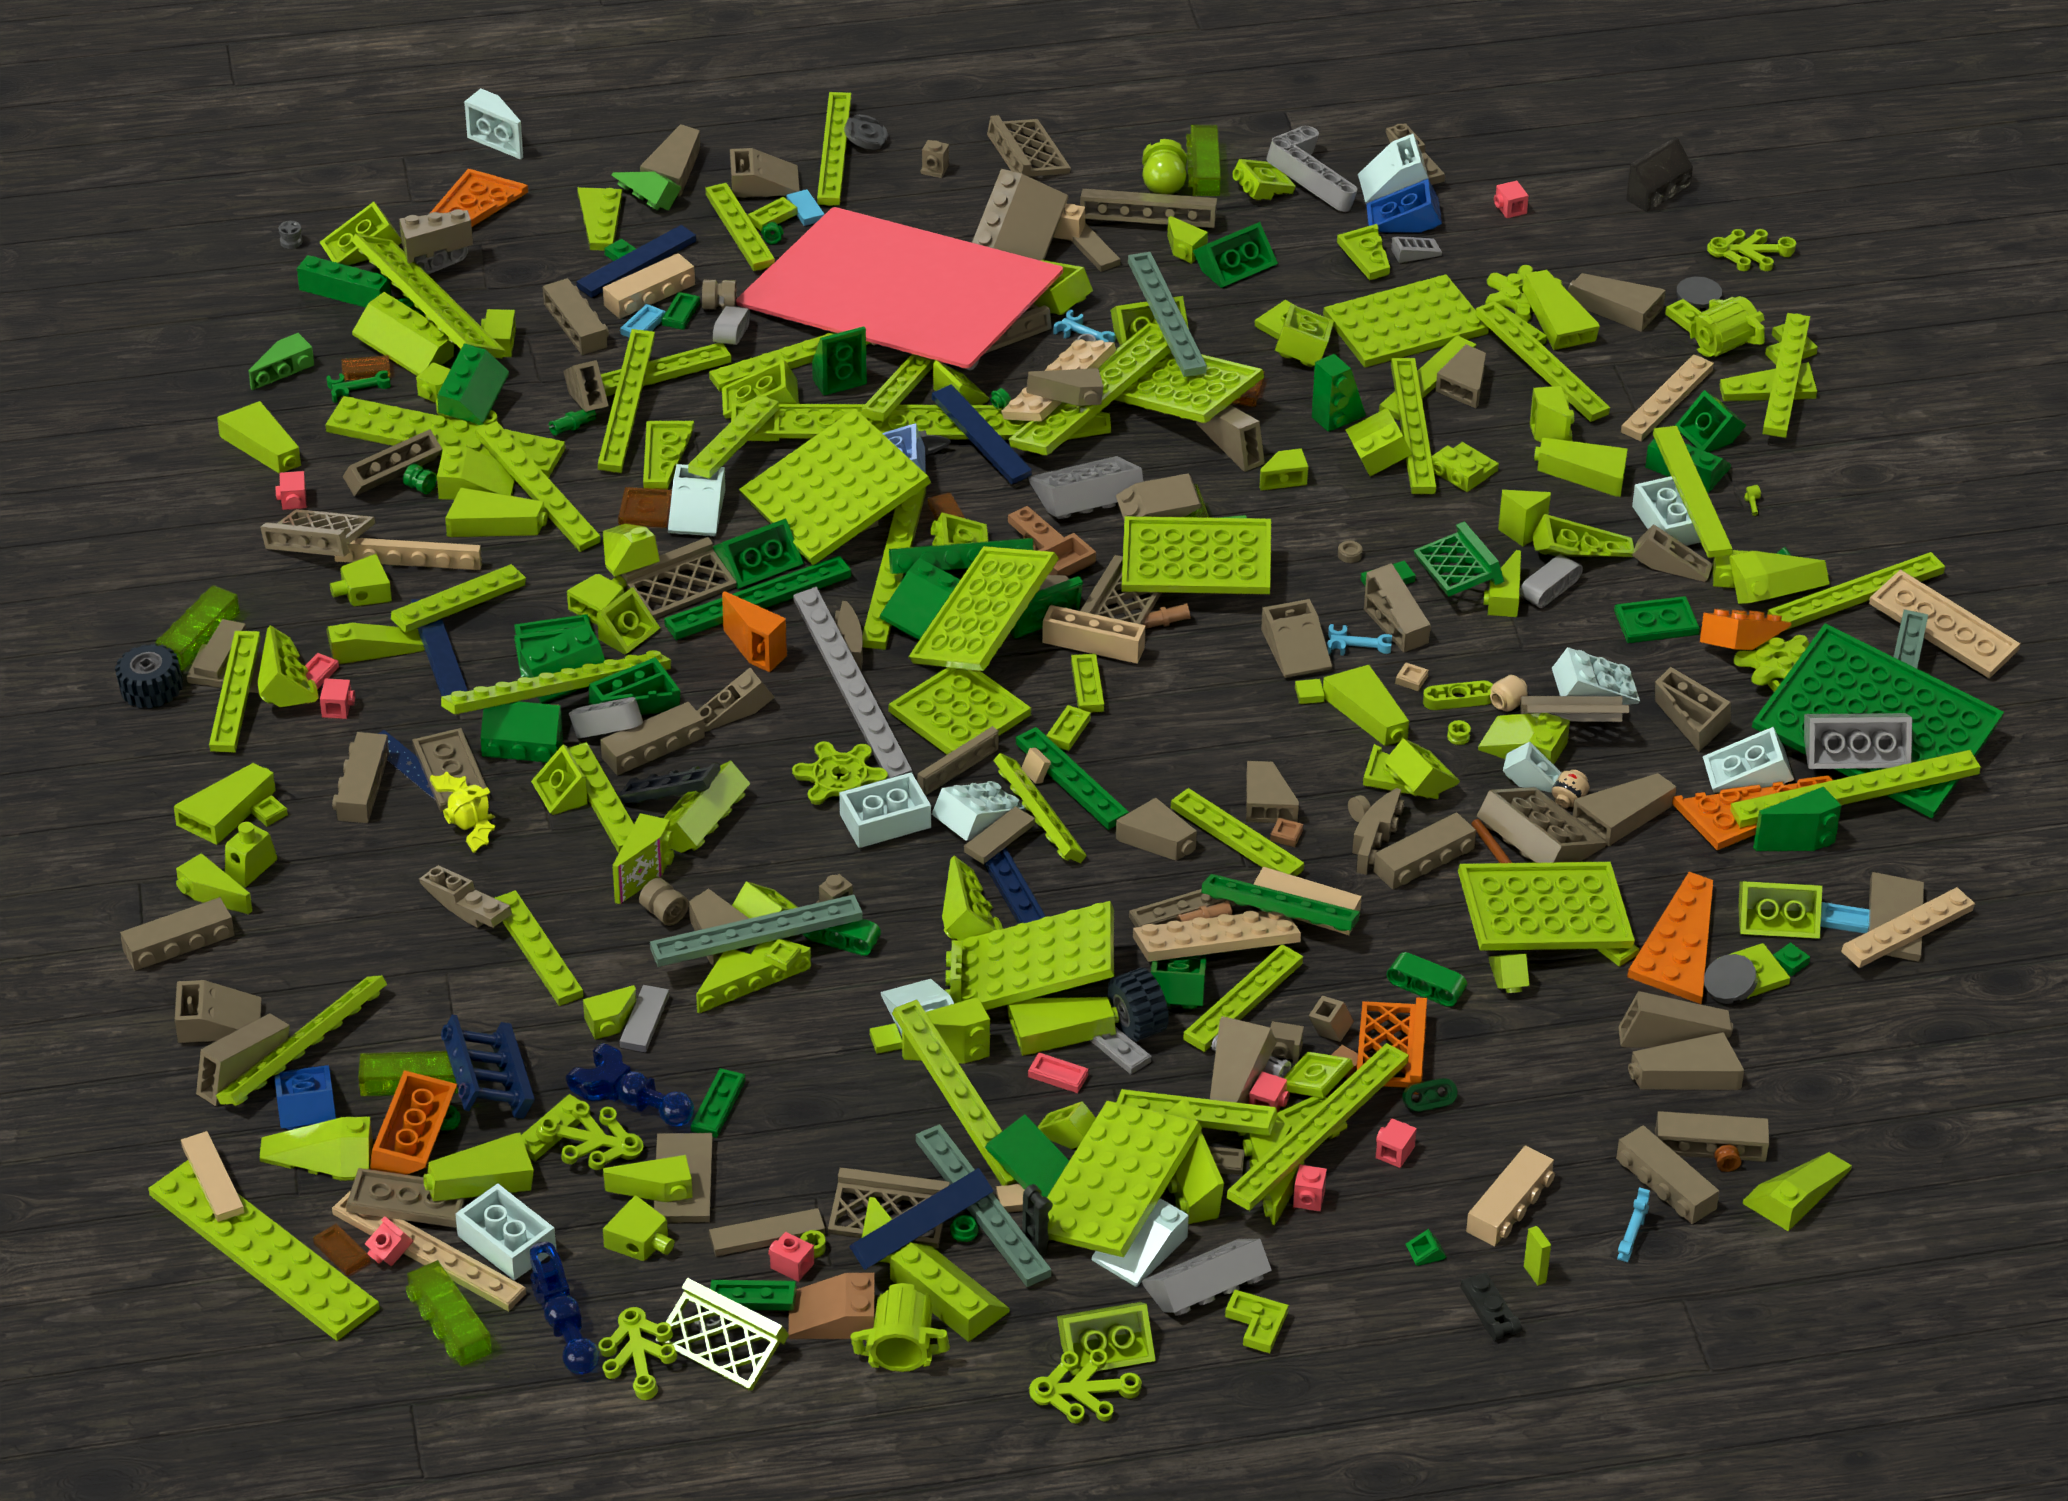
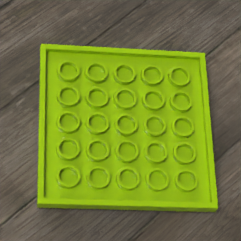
M854 409L762 474L749 481L739 490L742 496L770 524L786 518L794 537V545L812 565H815L929 485L931 481L927 474L859 411Z

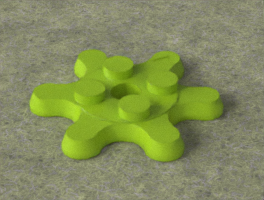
M1522 265L1517 274L1512 273L1508 277L1499 273L1490 274L1487 279V285L1497 289L1499 292L1490 294L1485 304L1495 301L1503 307L1513 309L1515 315L1524 321H1530L1533 310L1525 294L1521 292H1523L1525 275L1533 272L1532 267ZM1555 278L1562 285L1561 280Z
M1796 635L1787 642H1784L1781 638H1772L1758 646L1757 650L1738 651L1733 662L1740 667L1755 668L1756 670L1751 677V681L1756 685H1766L1772 679L1786 677L1809 646V641L1804 635Z
M819 742L815 745V753L819 757L818 761L812 764L798 763L792 768V774L797 780L810 781L815 784L808 791V798L815 805L822 804L829 797L840 796L839 792L886 780L888 777L885 769L879 767L872 768L865 764L872 754L871 747L866 744H858L851 751L841 753L836 751L831 743ZM840 773L844 774V776H841L840 779H838V777L835 776L836 774Z

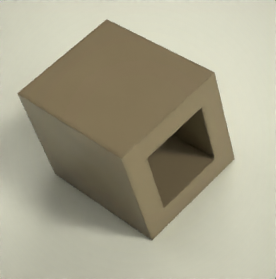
M1321 996L1309 1014V1018L1319 1036L1341 1042L1354 1022L1344 1002L1326 996Z

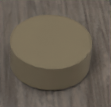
M1344 541L1338 546V558L1346 563L1358 562L1362 558V546L1355 541Z
M1362 795L1355 796L1348 801V810L1351 817L1355 821L1360 822L1371 807L1369 801Z

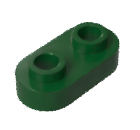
M1447 1078L1411 1084L1403 1092V1103L1412 1111H1424L1447 1106L1455 1101L1458 1093L1457 1087L1452 1080ZM1440 1087H1443L1445 1090V1094L1442 1097L1438 1095ZM1415 1092L1419 1095V1100L1416 1103L1412 1100V1095Z

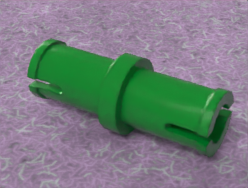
M583 409L577 412L570 411L564 417L550 421L548 424L550 426L549 430L554 436L570 429L576 430L580 425L596 419V416H593L596 415L595 410L587 412Z

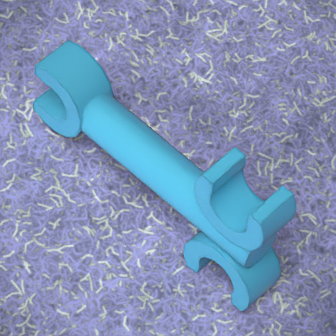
M1069 310L1066 313V318L1054 324L1053 334L1064 331L1063 338L1065 339L1070 337L1072 330L1081 335L1091 334L1095 336L1096 341L1115 342V334L1113 332L1104 331L1101 333L1082 325L1083 314L1073 317V310Z
M1329 625L1328 637L1330 640L1327 642L1329 655H1331V650L1336 648L1340 650V655L1343 656L1346 646L1377 648L1383 654L1391 653L1392 635L1382 634L1378 638L1347 636L1346 625H1343L1341 631H1335L1333 629L1334 625Z
M1639 1187L1638 1196L1634 1200L1633 1205L1635 1209L1624 1239L1620 1242L1618 1248V1260L1629 1262L1640 1225H1644L1645 1215L1649 1211L1650 1190Z

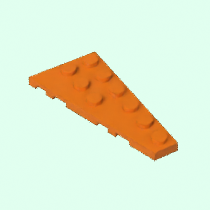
M467 169L430 213H448L456 209L468 210L471 227L528 193V185Z
M1827 775L1798 779L1797 783L1784 785L1783 782H1775L1772 787L1761 788L1760 785L1731 788L1721 790L1720 794L1707 796L1705 792L1695 793V797L1683 799L1682 795L1673 796L1672 804L1716 850H1720L1756 834L1757 824L1739 827L1730 811L1731 803L1833 780Z
M1688 872L1628 969V978L1702 1004L1713 880Z

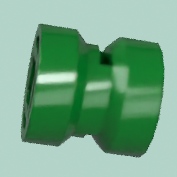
M415 463L408 466L403 476L404 485L411 488L416 487L423 494H429L434 489L437 481L436 473L428 469L424 470L422 466Z

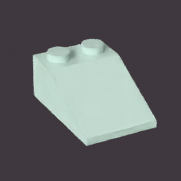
M479 89L464 101L467 138L518 159L523 158L521 121L498 95Z
M1774 727L1703 756L1714 793L1724 789L1760 785L1761 788L1772 787L1775 782H1783L1785 784L1794 780L1784 746Z
M1160 1198L1124 1258L1095 1251L1092 1261L1137 1287L1142 1282L1141 1280L1152 1273L1188 1237L1189 1215Z

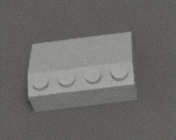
M1118 456L1028 477L1031 486L1047 512L1058 519L1068 518L1074 512L1089 513L1094 511L1093 508L1114 507L1118 502L1116 498L1118 493L1135 483L1144 482L1142 468Z

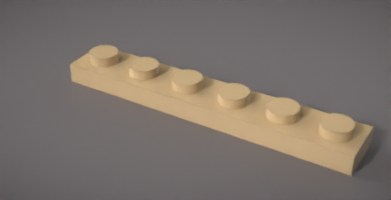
M1693 354L1622 425L1621 433L1642 441L1713 371L1714 363Z
M356 538L348 544L350 553L345 557L335 556L336 562H355L377 554L380 563L386 565L481 570L482 566L481 546L468 544Z
M1956 887L1845 943L1841 952L1858 968H1861L1973 911L1975 903Z

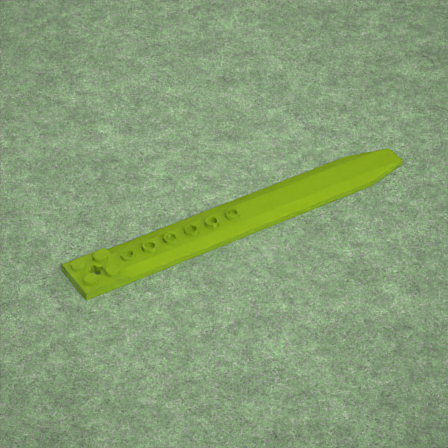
M731 403V421L749 404ZM779 404V410L748 441L769 442L779 441V438H813L854 409L862 414V407L865 404ZM898 405L884 421H873L865 417L881 433L916 423L918 430H925L927 435H938L947 439H969L938 405ZM971 405L1003 440H1009L1010 437L1030 422L1004 419L1001 412L1002 408L998 410L993 405ZM1097 413L1094 418L1090 419L1068 439L1111 433L1110 413Z

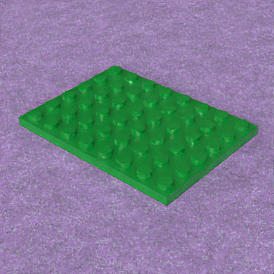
M1825 623L1753 720L1752 728L1762 732L1774 727L1782 743L1806 755L1804 714L1906 713L1912 717L1911 763L1967 750H1971L1974 757H1976L2002 720L2004 712ZM1839 768L1835 770L1851 777L1886 768ZM1960 779L1886 796L1933 819Z

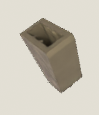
M1465 345L1437 373L1436 392L1477 408L1484 375L1486 353Z
M597 360L574 365L563 371L569 394L585 412L608 407Z
M1247 761L1246 822L1276 823L1278 818L1298 823L1299 801L1275 764L1267 761Z
M1157 798L1119 818L1116 822V839L1119 842L1175 861L1196 850L1197 831Z
M709 888L689 901L690 921L695 931L749 919ZM723 952L708 955L709 962L714 966Z

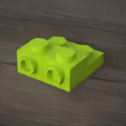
M1239 159L1233 170V179L1239 181V184L1243 186L1244 192L1249 193L1250 197L1255 200H1271L1274 193L1293 194L1296 187L1286 174L1265 161Z
M1461 442L1454 448L1447 445L1432 456L1434 473L1466 492L1497 472L1499 463L1464 442Z
M943 512L938 520L933 522L931 527V535H935L932 545L988 541L987 524Z

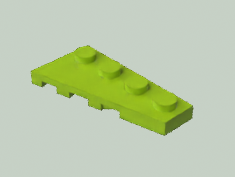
M577 187L590 250L605 251V247L615 242L622 202V189Z
M1809 362L1802 363L1794 399H1816L1817 389ZM1775 369L1720 379L1723 401L1769 400Z
M694 421L646 422L644 489H668L675 474L676 465L679 464L693 433Z

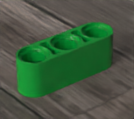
M862 919L803 933V935L809 940L865 956L871 952L881 936V929L874 922Z
M1407 952L1399 954L1386 973L1388 980L1393 985L1447 1007L1455 1005L1468 986L1466 979L1458 972Z

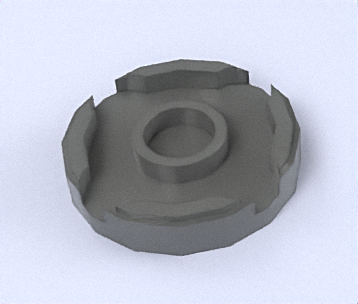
M859 114L854 115L853 118H848L844 127V132L848 139L865 149H880L885 145L888 137L887 129L884 126L881 127L878 124L879 121L867 115Z
M1695 276L1680 281L1677 285L1676 296L1678 301L1684 299L1699 311L1700 308L1708 310L1710 300L1722 299V289L1712 279Z
M1737 954L1724 955L1714 960L1704 974V985L1710 997L1717 1002L1731 1004L1739 999L1740 1001L1746 999L1754 992L1758 983L1757 971L1752 961L1745 956Z

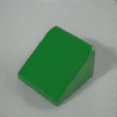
M1429 1229L1406 1243L1417 1266L1447 1258L1437 1237Z

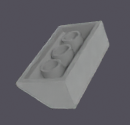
M1906 713L1804 714V742L1808 768H1891L1911 763L1912 717Z
M1236 1239L1141 1281L1163 1312H1172L1177 1316L1191 1310L1190 1306L1199 1302V1305H1204L1214 1301V1295L1223 1292L1225 1295L1233 1293L1234 1290H1239V1284L1246 1281L1248 1284L1258 1282L1264 1279L1263 1274L1272 1270L1261 1239Z

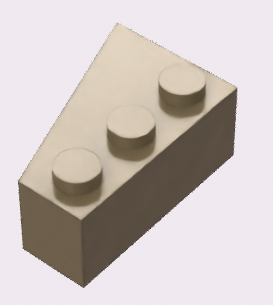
M456 209L448 213L432 212L424 216L409 215L405 218H399L401 242L408 264L414 262V258L426 254V257L429 258L433 257L434 252L445 249L446 252L473 245L471 219L468 210Z
M1390 563L1367 572L1364 610L1386 634L1392 635V641L1403 652L1428 644L1431 625L1393 564Z
M1670 667L1655 681V702L1699 752L1731 722L1730 701L1674 668Z

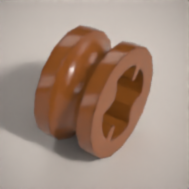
M1733 1145L1721 1146L1714 1153L1717 1167L1721 1171L1730 1172L1741 1165L1738 1148Z

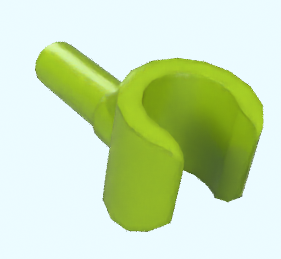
M1753 485L1746 488L1747 492L1744 499L1749 501L1752 515L1757 516L1756 499L1761 498V491L1758 485Z

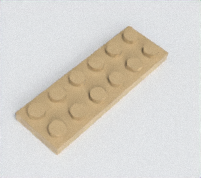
M1083 339L1076 340L1052 364L1048 365L1045 371L1099 368L1116 352L1114 342H1104L1103 340L1095 342ZM1024 388L1001 412L1003 418L1008 420L1043 421L1062 402L1029 394L1026 388Z
M1899 570L1870 597V605L1901 623L1904 609L1929 614L1924 638L1987 678H1991L2020 649L2019 642L1902 570Z
M1246 911L1243 914H1222L1218 917L1207 919L1198 917L1191 921H1170L1167 924L1159 925L1145 924L1142 927L1133 928V938L1149 962L1296 943L1301 941V932L1292 919L1284 916L1282 913L1274 911Z

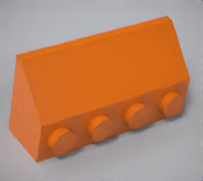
M404 1070L373 1146L370 1170L407 1175L426 1168L457 1084Z

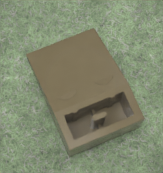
M753 148L730 149L731 184L735 197L787 196V194L800 191L797 165Z
M1310 599L1262 608L1261 630L1284 678L1332 669L1319 618Z
M206 980L177 981L175 1026L178 1043L218 1041L260 1019L261 997Z

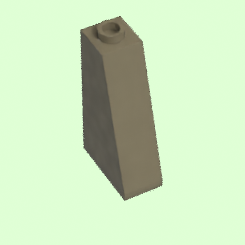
M680 124L640 166V172H656L669 178L682 187L677 195L680 197L700 151V130Z
M1581 273L1576 280H1572L1568 287V292L1585 310L1640 332L1663 309L1666 291L1661 288Z
M1229 404L1209 422L1200 423L1196 421V424L1244 472L1265 464L1260 422Z
M1659 773L1577 798L1574 800L1573 816L1607 842L1606 845L1610 846L1674 806L1672 800L1676 794V786Z
M1638 991L1618 1029L1621 1047L1652 1048L1724 1032L1726 1038H1730L1733 1031V1023L1730 1022L1728 1010Z
M269 1013L201 1049L196 1094L214 1106L219 1105L220 1102L216 1095L286 1041L289 1036L290 1025Z
M1221 1017L1210 1100L1249 1104V1093L1261 1072L1264 1071L1277 1043L1270 1027Z
M1724 1032L1633 1051L1631 1063L1628 1065L1629 1075L1631 1079L1636 1080L1640 1089L1738 1090L1742 1088L1744 1069Z

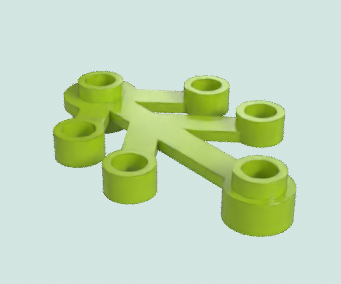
M1735 229L1726 238L1715 237L1711 239L1710 243H1708L1707 251L1714 257L1720 258L1724 256L1737 263V269L1740 271H1748L1750 269L1751 260L1749 258L1760 263L1759 268L1761 270L1771 271L1774 260L1758 252H1779V255L1782 257H1790L1795 252L1796 241L1790 237H1782L1778 240V244H1763L1767 241L1768 232L1766 230L1757 229L1753 235L1745 240V232ZM1736 252H1740L1747 257H1742L1736 254Z
M584 1101L574 1103L572 1115L580 1120L588 1131L558 1125V1122L551 1117H545L537 1124L536 1135L543 1142H553L558 1136L584 1142L576 1147L567 1145L563 1148L561 1159L566 1164H574L578 1158L592 1152L589 1156L588 1164L594 1170H601L605 1164L619 1157L626 1160L635 1159L643 1150L641 1138L635 1134L626 1133L616 1120L617 1113L612 1107L601 1109L599 1121L601 1124L608 1126L614 1136L606 1135L589 1114L590 1107ZM577 1109H583L585 1112H579ZM604 1115H610L612 1117L606 1118L604 1117ZM602 1146L611 1148L610 1150L604 1153L601 1151H594ZM566 1153H572L574 1156H567ZM593 1159H600L601 1162H595Z
M631 1307L625 1309L619 1315V1327L613 1335L603 1338L598 1344L601 1354L604 1357H611L616 1354L617 1346L628 1334L630 1337L629 1342L616 1358L605 1361L602 1368L607 1378L615 1379L621 1374V1369L633 1356L637 1374L633 1383L635 1394L641 1400H649L657 1394L658 1386L655 1378L648 1373L645 1352L660 1358L665 1364L673 1363L677 1359V1352L672 1344L661 1346L643 1338L641 1331L655 1335L660 1342L669 1341L673 1337V1331L669 1323H653L646 1319V1314L641 1308Z
M1095 1349L1090 1354L1089 1362L1069 1383H1059L1068 1371H1073L1078 1366V1355L1073 1351H1067L1061 1356V1363L1048 1377H1038L1032 1381L1029 1387V1394L1032 1400L1039 1405L1051 1403L1064 1413L1071 1423H1080L1084 1419L1085 1410L1078 1403L1070 1404L1061 1395H1072L1093 1411L1099 1420L1108 1421L1113 1416L1112 1404L1107 1401L1100 1402L1089 1393L1119 1391L1124 1398L1132 1399L1140 1394L1142 1382L1140 1377L1134 1373H1125L1120 1379L1088 1381L1098 1369L1103 1368L1107 1363L1106 1352L1102 1349ZM1100 1356L1103 1358V1361L1096 1362L1093 1358ZM1067 1358H1071L1075 1362L1073 1364H1067L1065 1360ZM1130 1380L1135 1382V1384L1128 1386L1125 1381ZM1047 1387L1049 1390L1047 1392H1041L1039 1388ZM1106 1408L1109 1410V1413L1102 1414L1099 1410ZM1076 1410L1079 1411L1081 1414L1079 1416H1073L1071 1415V1412Z

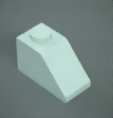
M1531 742L1507 753L1503 772L1506 776L1512 779L1519 787H1536L1540 791L1546 792L1552 791L1554 783L1561 774Z

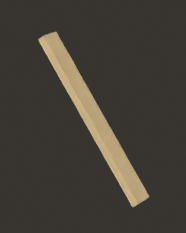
M349 1191L332 1207L333 1215L372 1236L383 1223L381 1220L384 1217L346 1212V1204L351 1192ZM388 1218L414 1240L403 1254L508 1312L526 1295V1287L404 1220Z

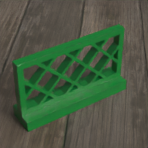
M1465 521L1456 525L1457 533L1413 550L1415 557L1448 597L1488 580H1491L1495 585L1504 582L1499 561ZM1457 542L1455 546H1448L1450 544ZM1457 553L1464 554L1463 556H1456ZM1466 563L1472 564V566H1464V565H1465Z

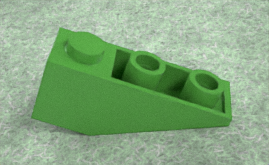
M614 172L611 175L619 180L617 183L619 186L628 191L631 188L634 190L632 194L641 200L648 199L647 204L656 210H659L661 207L669 211L682 188L669 178L656 172Z
M299 333L277 341L249 369L251 389L255 390L314 366L312 346Z

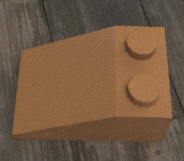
M844 1273L797 1289L794 1311H789L788 1338L851 1339L850 1336L853 1332L872 1329L875 1319L874 1273Z

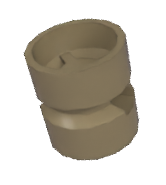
M703 280V309L716 310L718 306H721L722 310H724L725 306L736 307V280H723L721 283H718L717 280Z
M659 877L649 881L639 896L640 904L668 926L678 923L685 916L689 907L688 899L679 891H675L663 878Z

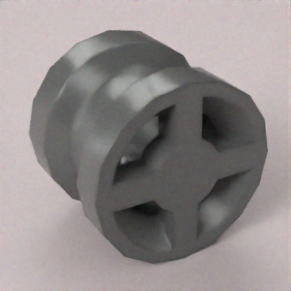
M285 221L279 225L280 244L282 247L294 249L302 245L303 239L300 234L302 229L298 222Z

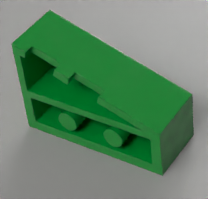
M1335 354L1316 361L1312 418L1326 431L1330 432L1365 417L1366 414L1351 368Z
M656 657L589 684V705L635 697L641 715L663 713L680 705V689Z

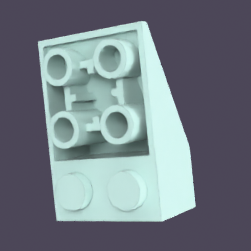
M1414 134L1391 142L1358 173L1365 203L1429 179L1422 152Z
M676 465L668 533L716 536L725 494V467H721L709 479L688 473V465Z
M1567 647L1552 667L1560 696H1622V705L1639 704L1640 702L1630 668L1623 664H1616L1607 661L1605 658L1589 655L1582 650L1577 651Z
M988 781L987 783H971L970 785H954V787L942 788L931 815L963 839L970 841L1015 806L1024 812L1027 809L1019 802L1017 797L1003 791L998 783Z
M932 979L881 992V996L901 1036L902 1029L892 1015L895 1007L916 999L925 1012L954 1004L951 996Z

